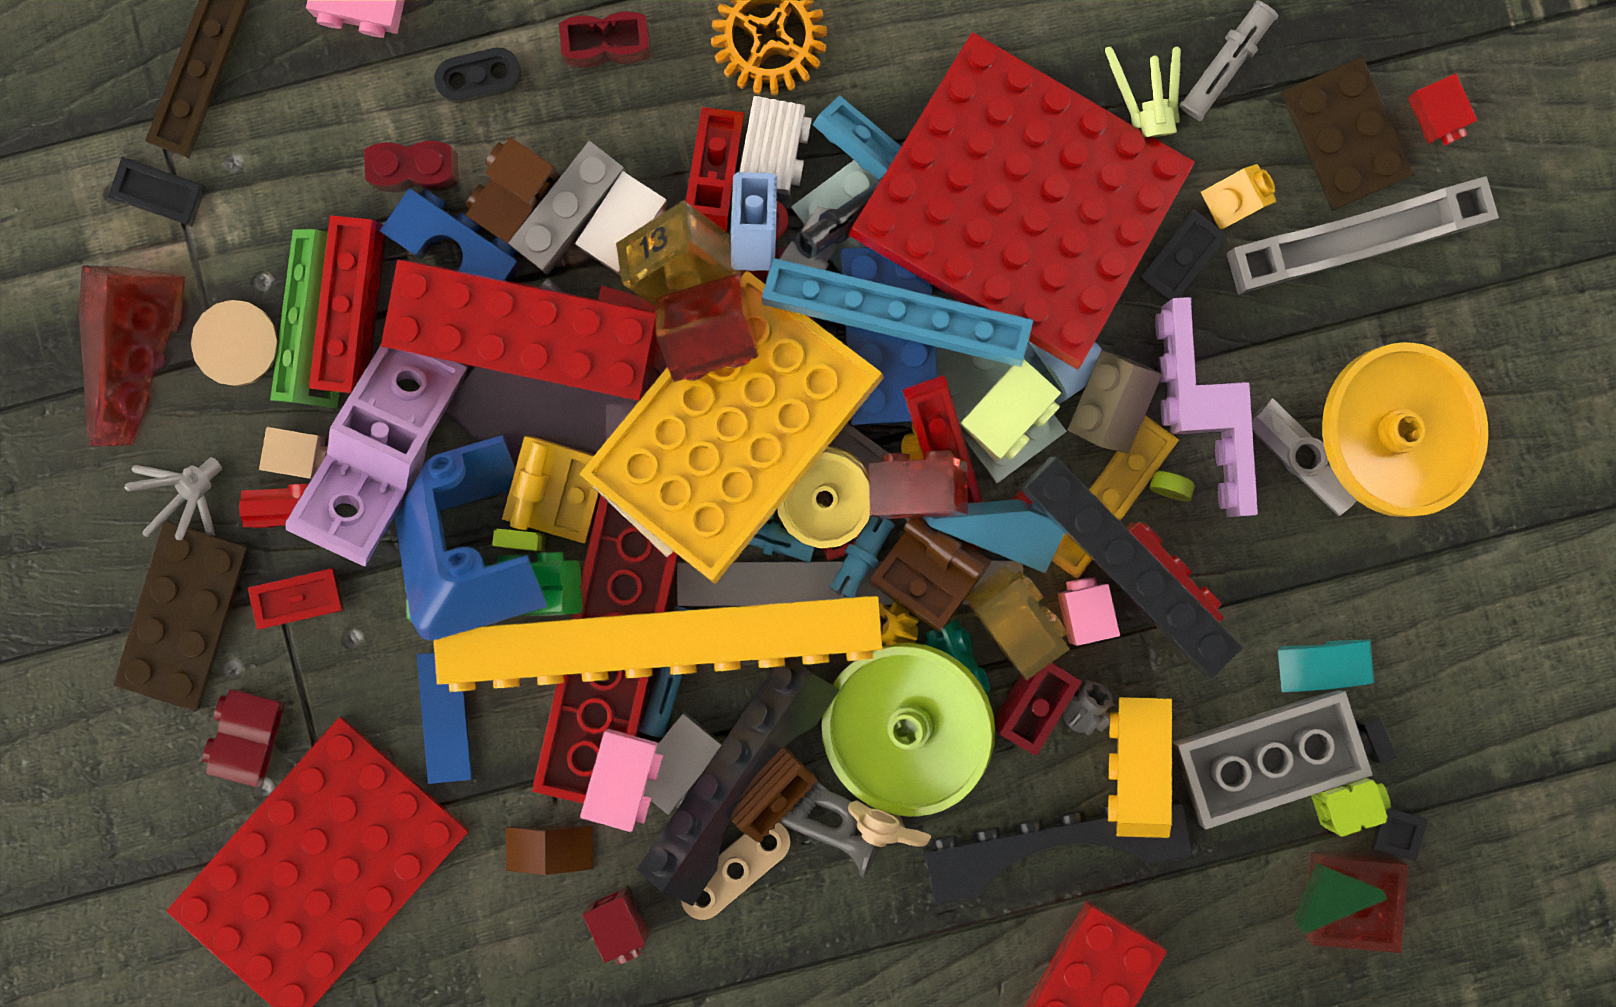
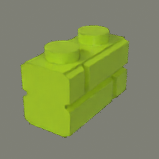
M1368 778L1311 795L1320 825L1341 837L1361 831V826L1371 828L1386 823V810L1391 808L1385 786L1382 783L1377 784L1373 779L1370 780Z

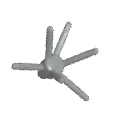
M210 457L200 467L197 468L192 465L185 468L182 473L140 465L132 467L134 473L155 478L127 483L125 490L135 491L175 485L176 490L179 492L143 530L145 537H149L185 500L188 501L179 522L175 538L177 540L184 538L196 504L199 508L205 532L215 535L204 494L211 488L210 480L222 471V467L216 459Z

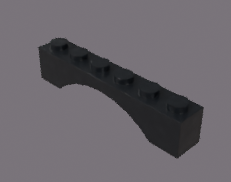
M1049 457L1019 487L1056 526L1072 539L1140 607L1168 640L1201 674L1213 678L1243 648L1057 457Z
M785 657V666L773 668L637 870L661 892L693 906L717 871L719 851L725 829L735 806L748 785L761 768L779 750L797 736L816 726L840 690L811 668L792 657Z
M1172 800L1170 838L1117 836V822L1108 821V805L1101 807L1102 814L1085 817L1084 811H1074L1059 815L1060 822L1047 825L1042 824V819H1033L1016 823V831L1000 833L999 827H992L974 831V839L958 842L956 835L932 839V847L923 848L934 904L977 897L993 878L1012 863L1033 852L1057 845L1078 843L1104 845L1131 853L1148 863L1190 856L1192 851L1183 804L1178 800Z

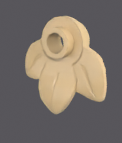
M857 800L851 802L848 806L849 813L858 821L856 826L862 832V838L872 845L885 847L887 843L900 842L920 847L926 846L930 841L931 836L929 834L905 828L901 816L891 815L878 809H870Z

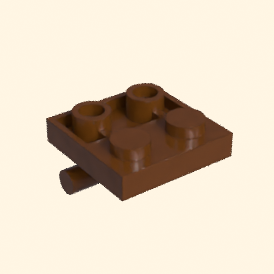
M920 511L916 517L913 515L903 529L905 533L870 578L869 584L941 633L989 568L991 560L960 538L930 527L921 516Z

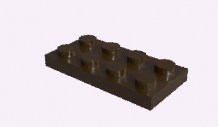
M166 520L163 522L113 686L196 712L201 706L250 546L191 527L187 528L182 540H177L175 534L179 523Z

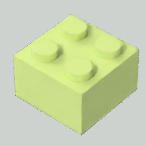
M1024 359L1022 367L1013 365L960 423L961 430L995 461L1000 460L1003 456L1009 460L1013 459L1030 440L1024 434L1033 423L1038 428L1043 426L1059 409L1060 406L1054 400L1061 392Z

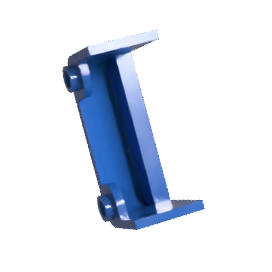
M503 435L440 453L430 458L422 467L396 513L395 524L410 618L418 635L424 639H441L547 607L546 599L527 555L485 568L479 552L475 549L461 547L447 551L440 511L510 490L516 467Z

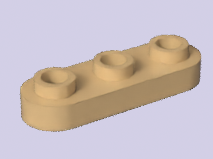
M777 823L775 824V829L769 830V834L777 839V845L770 850L763 848L760 842L757 843L743 833L719 854L717 871L703 890L710 894V903L701 906L695 902L692 906L681 901L686 913L699 920L710 919L717 915L785 857L790 847L788 829L782 824ZM733 862L740 863L744 868V873L742 876L734 878L728 874L727 867Z

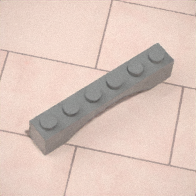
M1487 176L1342 220L1235 247L1226 255L1239 295L1486 225L1499 217Z

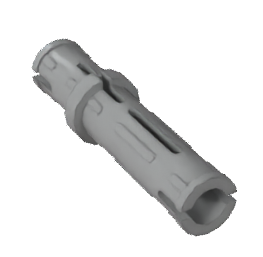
M1259 0L1255 1L1254 6L1237 29L1228 32L1225 37L1226 44L1204 71L1185 100L1179 105L1189 116L1202 121L1206 112L1226 88L1246 58L1253 57L1258 51L1257 43L1271 24L1278 18V14L1267 4Z

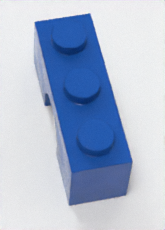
M409 188L380 230L420 259H423L429 248L440 240L458 242L463 252V261L458 270L461 272L511 281L521 266L513 258L517 250L496 236L490 243L477 233L481 228L480 225L461 212L455 219L441 210L445 202L425 188L420 195Z

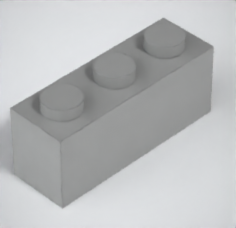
M588 141L512 237L509 245L548 275L588 225L622 171L626 173L624 167L591 141Z

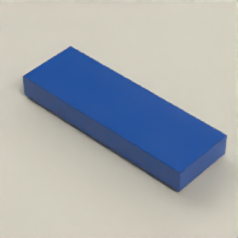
M435 653L417 654L428 784L472 780L473 773L465 691L449 692V684H437Z

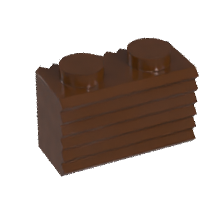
M784 746L761 768L748 785L735 806L730 819L757 843L762 842L763 837L769 835V830L775 829V824L780 823L781 818L787 816V811L793 810V805L798 804L799 799L805 797V792L810 791L811 786L817 784V778Z

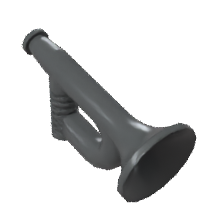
M817 782L816 785L811 786L810 791L805 792V797L799 799V803L793 807V810L787 811V816L781 818L780 824L846 852L856 863L859 875L864 878L872 865L879 846L866 842L862 835H855L858 831L856 826L858 821L848 811L851 801L841 795L828 791ZM817 804L841 815L842 824L836 828L830 827L808 818V814L811 813L810 811H813Z

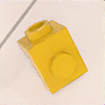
M1258 164L1246 167L1201 192L1220 230L1276 203V198L1273 194L1275 192L1274 182L1265 170L1260 169Z

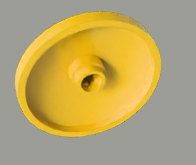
M1402 342L1367 351L1355 358L1342 370L1334 381L1326 399L1323 411L1322 435L1329 464L1336 478L1351 496L1376 512L1395 517H1414L1428 515L1445 509L1455 503L1469 490L1485 460L1488 446V421L1483 400L1475 383L1455 360L1435 348L1423 344Z

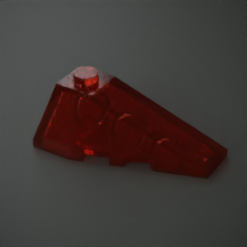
M82 265L78 311L89 445L93 447L132 445L150 400L148 390L157 368L162 370L166 360V356L162 354L171 331L177 332L182 319L186 276L124 266Z

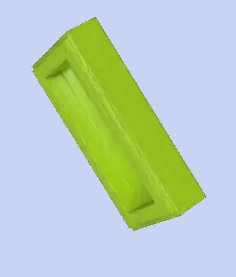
M497 529L494 531L492 546L545 551L547 536H544V533Z

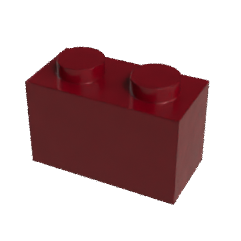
M1035 652L994 718L995 730L1003 737L1037 756L1082 681Z
M629 886L598 899L587 906L582 916L604 964L615 959L617 964L620 965L642 954L640 950L644 948L650 932Z

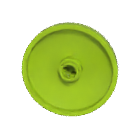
M895 643L889 646H882V650H874L873 659L855 660L838 676L833 685L840 691L822 716L823 744L834 772L845 787L861 801L875 809L898 816L931 815L941 812L961 801L980 781L993 753L995 743L994 717L983 687L960 661L939 649L927 645Z

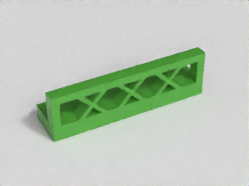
M301 229L293 230L270 400L337 409L339 392L325 391L324 398L309 396L311 366L328 235L326 231Z

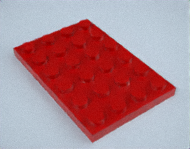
M341 716L166 912L272 1007H314L470 830Z

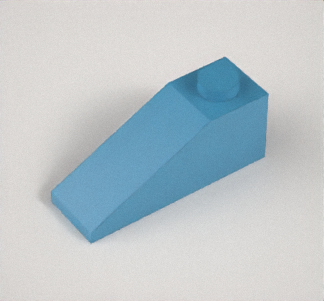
M1019 499L924 507L921 512L923 519L932 528L1046 573L1064 535V532L1034 503L1031 505Z

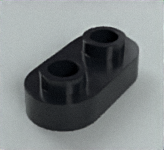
M499 47L443 61L435 72L434 82L443 98L452 103H464L511 91L520 81L521 66L511 51ZM498 65H504L508 69L507 75L502 79H496L492 75L493 69ZM456 75H462L466 79L465 85L460 89L451 87V80Z

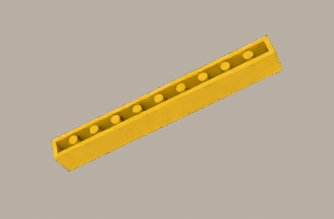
M878 596L481 626L434 640L437 684H449V692L476 690V681L493 680V688L520 686V678L537 677L538 685L564 683L565 674L581 673L582 681L607 680L608 671L626 670V678L653 676L652 668L670 666V674H688L697 672L696 664L714 663V671L741 669L740 661L758 660L759 668L785 666V657L802 656L803 664L829 662V654L846 653L847 661L873 659L874 650H882Z

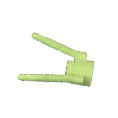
M1110 46L1106 47L1105 53L1130 112L1132 125L1141 129L1144 138L1151 136L1153 138L1177 133L1176 123L1180 122L1178 98L1181 49L1174 47L1172 50L1169 103L1168 99H1163L1159 58L1157 56L1150 58L1154 101L1142 103L1143 111L1140 112L1113 48Z

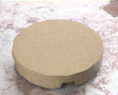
M229 300L216 303L202 313L193 328L191 348L194 361L206 376L220 384L239 387L257 382L272 368L276 361L279 337L276 325L263 310L249 302Z

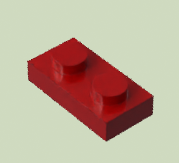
M335 568L248 587L257 630L344 610Z

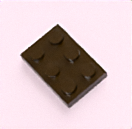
M1363 57L1288 88L1281 93L1332 211L1414 175Z

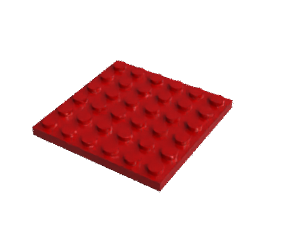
M972 32L860 213L848 236L964 304L1033 320L1029 342L1078 370L1195 162L1152 136L1144 138L1140 129Z

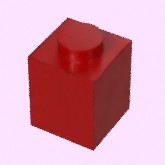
M1456 73L1415 91L1407 98L1428 145L1440 139L1444 146L1468 136L1466 128L1478 121Z

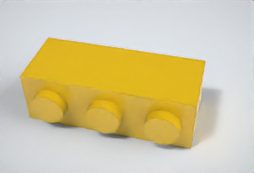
M1119 697L1118 712H1110L1109 738H1118L1117 753H1109V780H1117V795H1109L1108 821L1117 822V836L1170 838L1172 824V699Z

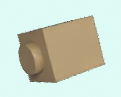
M266 427L259 470L312 479L327 455L328 446H324L326 438Z

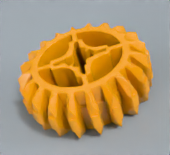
M730 0L734 5L733 8L726 4H719L718 12L727 20L716 19L712 21V28L724 34L712 37L711 45L716 48H725L715 55V60L718 64L731 61L724 70V75L727 78L734 76L739 71L741 72L737 81V85L741 89L747 86L750 79L755 80L753 85L754 94H761L763 83H770L771 95H778V82L780 81L785 82L788 91L795 90L793 75L796 74L803 82H807L810 79V75L804 68V65L812 69L820 67V60L811 53L821 54L826 52V44L814 39L826 36L827 27L813 25L823 18L821 9L807 12L813 5L814 0ZM772 4L779 6L766 18H758L751 14L749 16L745 15L746 12L760 5ZM791 12L800 20L805 31V42L802 48L796 45L794 39L789 37L784 31L787 18ZM777 24L776 36L777 39H781V42L770 40L761 49L762 35L757 34V31L768 33ZM736 25L744 29L745 34L754 41L750 51L751 55L747 62L739 55L733 43ZM772 55H781L787 59L790 56L794 59L787 65L779 68H759L760 64L763 65L765 60Z

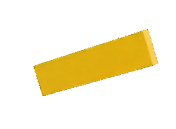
M1145 415L1129 454L1116 451L1091 485L1089 491L1121 521L1179 439ZM1064 533L1051 561L1075 579H1078L1092 559Z

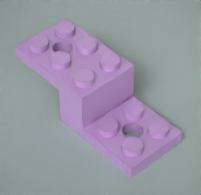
M1190 297L1173 298L1161 306L1160 314L1155 315L1157 340H1164V357H1158V372L1162 373L1160 383L1166 382L1167 400H1161L1162 425H1169V432L1172 435L1221 432V440L1215 441L1216 463L1218 466L1223 465L1224 483L1218 484L1220 509H1226L1227 517L1258 515L1249 382L1196 386Z
M380 345L331 425L327 455L287 519L285 530L365 567L424 465L428 440L463 382L467 367L457 362L381 347ZM403 379H411L417 382L420 388L414 392H406L400 389L397 383ZM347 503L353 505L358 513L352 517L345 518L339 516L334 511V508L339 504Z

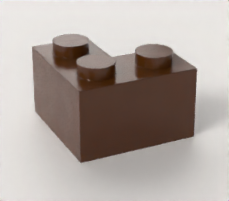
M511 137L505 145L499 142L492 149L485 162L489 166L485 173L490 180L485 187L481 184L478 185L466 203V206L470 208L466 216L508 245L512 237L560 178L554 166Z

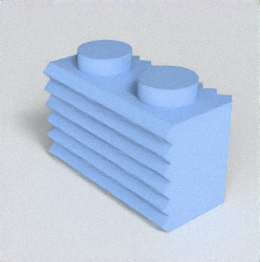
M737 172L733 175L731 267L735 270L770 271L773 258H775L777 176L773 173Z

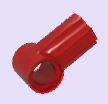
M309 484L288 485V488L241 491L239 506L243 528L286 526L287 519Z

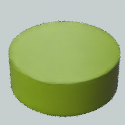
M1157 471L1153 475L1149 489L1171 499L1189 502L1192 499L1195 485L1193 481L1183 476L1165 471Z

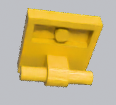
M530 435L524 436L502 520L509 521L511 527L519 530H527V527L580 543H587L601 494L579 474L595 454Z

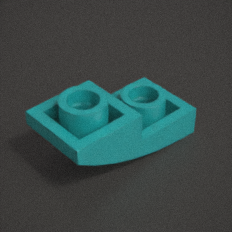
M1371 639L1327 641L1324 645L1281 646L1278 649L1282 692L1327 690L1374 683Z

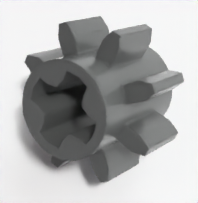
M1086 679L1077 689L1063 712L1066 724L1072 730L1086 733V735H1090L1095 729L1103 732L1110 724V712L1116 707V704L1112 703L1113 698L1110 691L1104 685L1098 682H1090Z

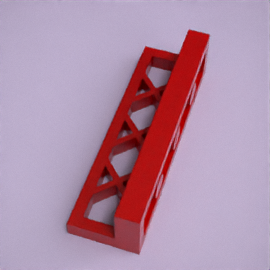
M330 215L309 383L310 389L351 394L371 362L386 235L380 231L384 225L374 220Z

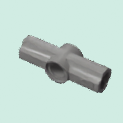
M1273 398L1252 416L1253 434L1283 462L1284 467L1289 473L1297 476L1337 516H1341L1357 501L1336 478L1327 459L1324 443L1317 438H1313ZM1302 445L1310 447L1315 455L1314 464L1309 469H1303L1296 462V451Z

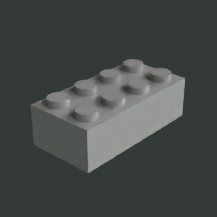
M1337 689L1172 742L1197 823L1204 829H1209L1373 775L1346 692Z

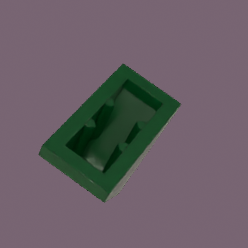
M1316 862L1294 917V923L1297 929L1306 934L1384 901L1387 898L1384 891L1378 887Z

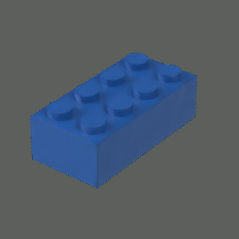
M869 247L841 249L842 275L932 296L930 283ZM845 325L846 346L874 366L884 376L883 380L851 417V426L912 423L902 389L937 378L935 346Z

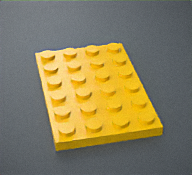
M749 271L744 273L579 474L714 584L718 582L884 378L879 370L808 316L762 305L765 284Z

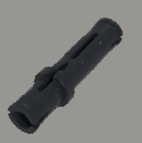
M882 178L838 209H828L820 215L817 223L798 233L795 237L798 251L804 257L811 259L831 244H840L848 239L851 228Z

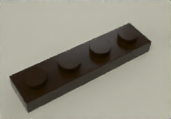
M199 0L145 139L147 143L188 159L190 158L250 0Z

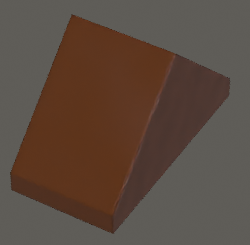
M593 825L506 827V871L551 875L593 869Z

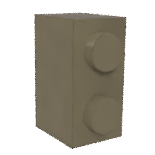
M1101 350L1068 427V431L1099 447L1129 454L1162 377V373L1130 358Z

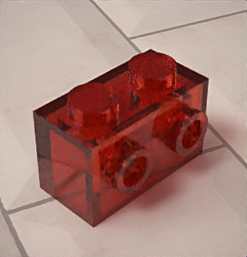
M951 451L925 452L926 459L910 460V454L905 453L883 455L884 462L869 463L870 516L881 519L968 515L967 462L952 458Z

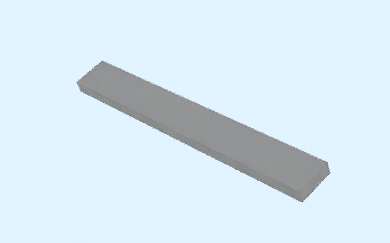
M1014 560L991 561L989 568L962 604H1023V564ZM844 561L810 562V564L806 562H733L716 584L688 562H678L677 606H749L844 598L842 594L844 588L840 595L829 588L830 583L833 582ZM879 561L875 568L870 567L855 597L878 596L879 604L882 603L884 605H892L895 602L869 584L870 578L883 561Z

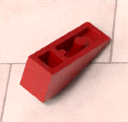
M701 107L684 208L683 241L726 247L732 211L733 175L737 173L744 112Z

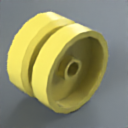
M829 445L777 508L778 516L788 533L803 544L821 549L841 546L857 537L869 520L875 496L872 475L863 460L851 451ZM821 491H829L833 495V502L827 504L825 498L817 499V494Z

